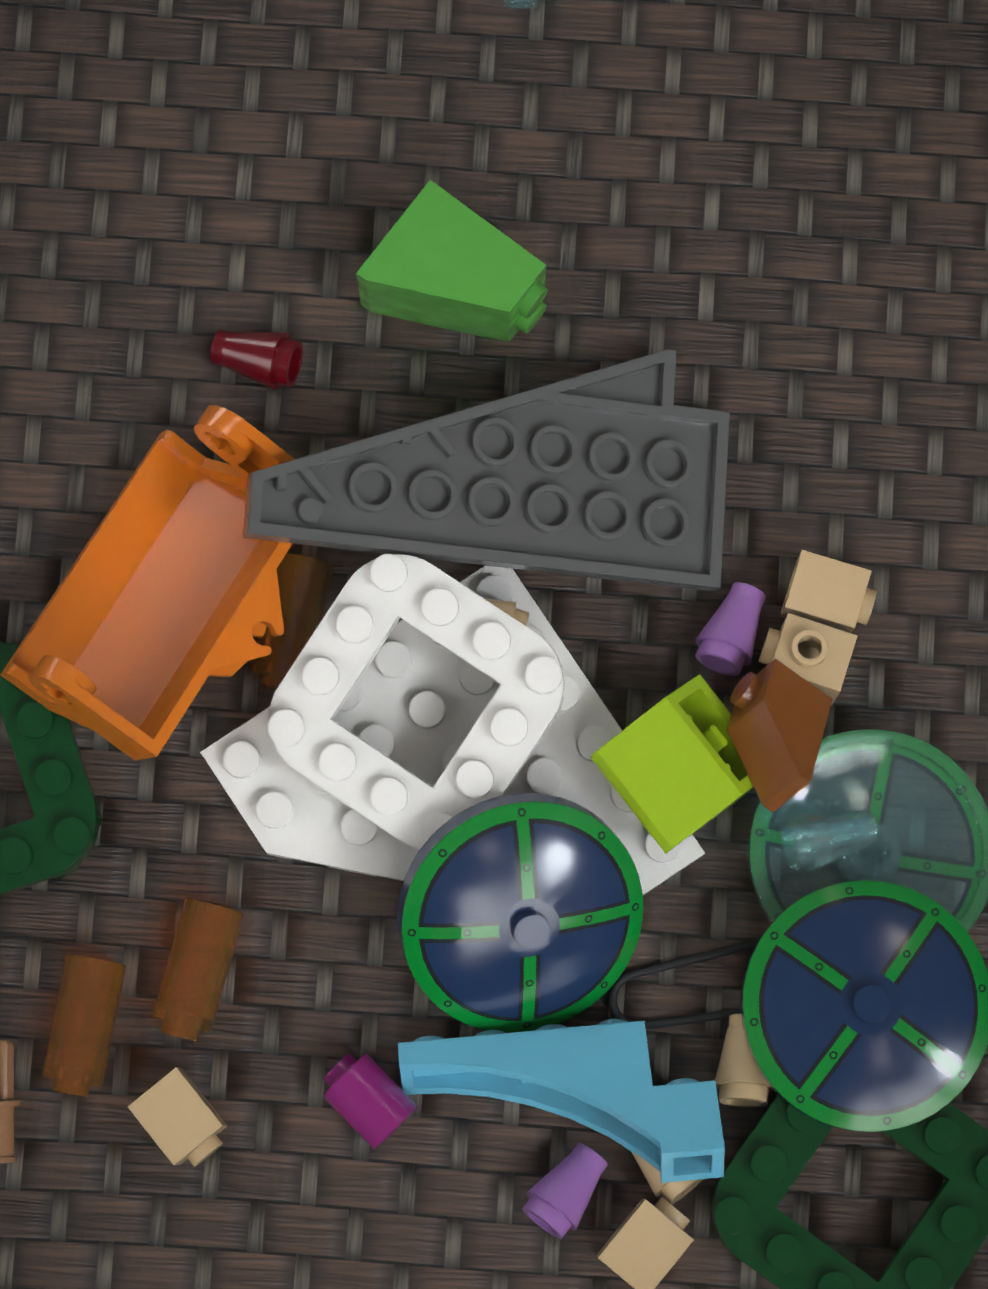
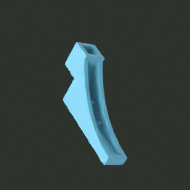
M608 1019L597 1025L569 1028L563 1025L551 1024L542 1026L535 1031L505 1033L500 1030H486L469 1037L444 1039L440 1036L430 1035L417 1038L413 1042L398 1043L402 1090L407 1095L458 1094L491 1097L530 1105L572 1119L610 1137L643 1158L660 1171L661 1183L724 1177L725 1146L715 1080L699 1082L695 1079L681 1078L673 1080L666 1085L653 1086L645 1021L628 1022L623 1019Z

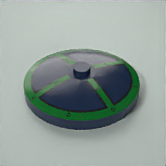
M519 793L504 795L482 801L458 813L434 832L418 851L407 871L400 891L397 908L398 937L402 953L418 985L427 997L445 1013L467 1025L483 1030H500L506 1033L534 1031L545 1025L564 1022L586 1010L598 1001L618 980L628 965L639 939L643 920V893L639 874L626 847L613 830L593 812L575 802L547 794Z
M861 880L830 885L806 895L788 907L771 923L756 944L744 974L741 991V1017L745 1039L751 1056L767 1083L783 1100L805 1116L822 1124L849 1131L877 1132L906 1127L924 1120L948 1105L968 1084L979 1067L988 1044V972L977 946L965 928L951 913L929 897L913 889L882 881Z

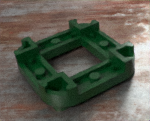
M0 642V674L19 647L18 644ZM0 675V711L34 814V818L0 829V896L56 877L62 879L80 868L79 865L87 858L95 845L99 827L102 826V815L99 802L95 799L70 720L48 710Z
M777 1094L725 1167L724 1177L717 1178L713 1186L711 1201L712 1219L720 1241L725 1248L779 1289H952L988 1237V1130L949 1103L935 1114L920 1122L898 1129L880 1131L943 1176L945 1182L878 1279L875 1280L776 1208L832 1128L805 1116Z

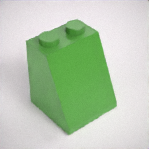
M429 180L356 273L361 306L369 312L507 343L511 341L519 329L525 334L529 333L547 308V305L542 302L548 292V289L545 287L546 264L432 180Z

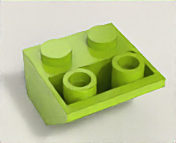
M700 674L666 696L590 756L665 854L754 788L727 732L731 713Z

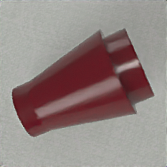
M219 329L212 342L210 359L212 364L224 366L266 387L277 390L280 386L292 387L295 384L302 365L303 345L301 341L291 339L288 332H230Z

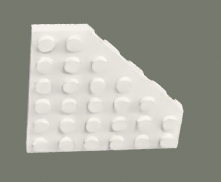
M484 566L462 580L461 584L482 598L516 602L517 609L529 612L526 627L537 633L551 645L560 660L564 672L565 698L562 708L504 795L519 793L547 794L575 802L593 812L613 830L629 852L639 874L643 896L702 857L705 852L693 834L665 854L590 756L622 730L512 568ZM401 620L395 625L334 719L337 723L434 786L501 684L405 620ZM270 707L200 752L267 855L404 881L407 871L420 849L398 840L290 767L279 755L268 735L267 725Z

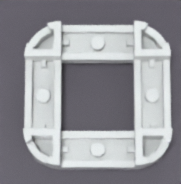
M384 554L363 565L351 576L274 693L269 710L267 731L279 755L295 771L398 840L421 849L434 832L458 813L482 801L504 796L562 708L565 698L564 672L555 650L545 639L451 576L418 557L403 554ZM400 618L501 684L434 786L337 723L334 719Z

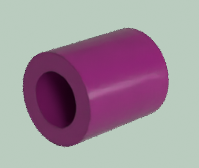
M348 1053L323 1078L330 1086L323 1095V1098L373 1150L378 1148L418 1108V1105L367 1053L358 1061Z

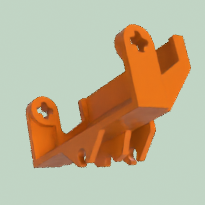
M209 405L194 426V432L201 442L228 463L206 458L170 430L161 432L0 674L48 710L95 731L133 760L154 758L159 755L208 676H233L248 660L271 654V647L258 644L253 636H264L267 627L274 637L281 636L284 633L276 569L293 543L243 538L248 476L252 472L295 459L242 417L217 405Z

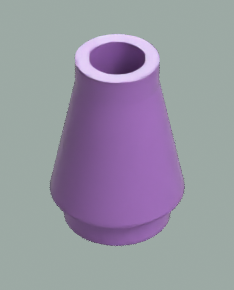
M735 582L732 584L729 594L695 640L699 647L695 657L702 665L720 674L738 676L743 666L751 664L761 608L766 599L765 594L758 588L746 583Z
M578 1143L566 1158L526 1192L529 1200L522 1208L523 1212L543 1230L556 1238L562 1239L569 1229L577 1230L600 1175L608 1166L607 1162L588 1146Z

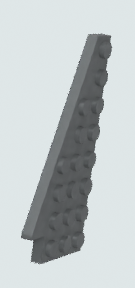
M667 349L252 472L247 479L243 538L381 554H403L433 560L713 592L721 588L730 412L673 405L677 350Z

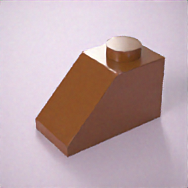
M774 659L758 674L755 675L750 672L738 682L730 697V702L734 704L727 728V732L762 805L772 813L811 783L832 703V698L777 659Z

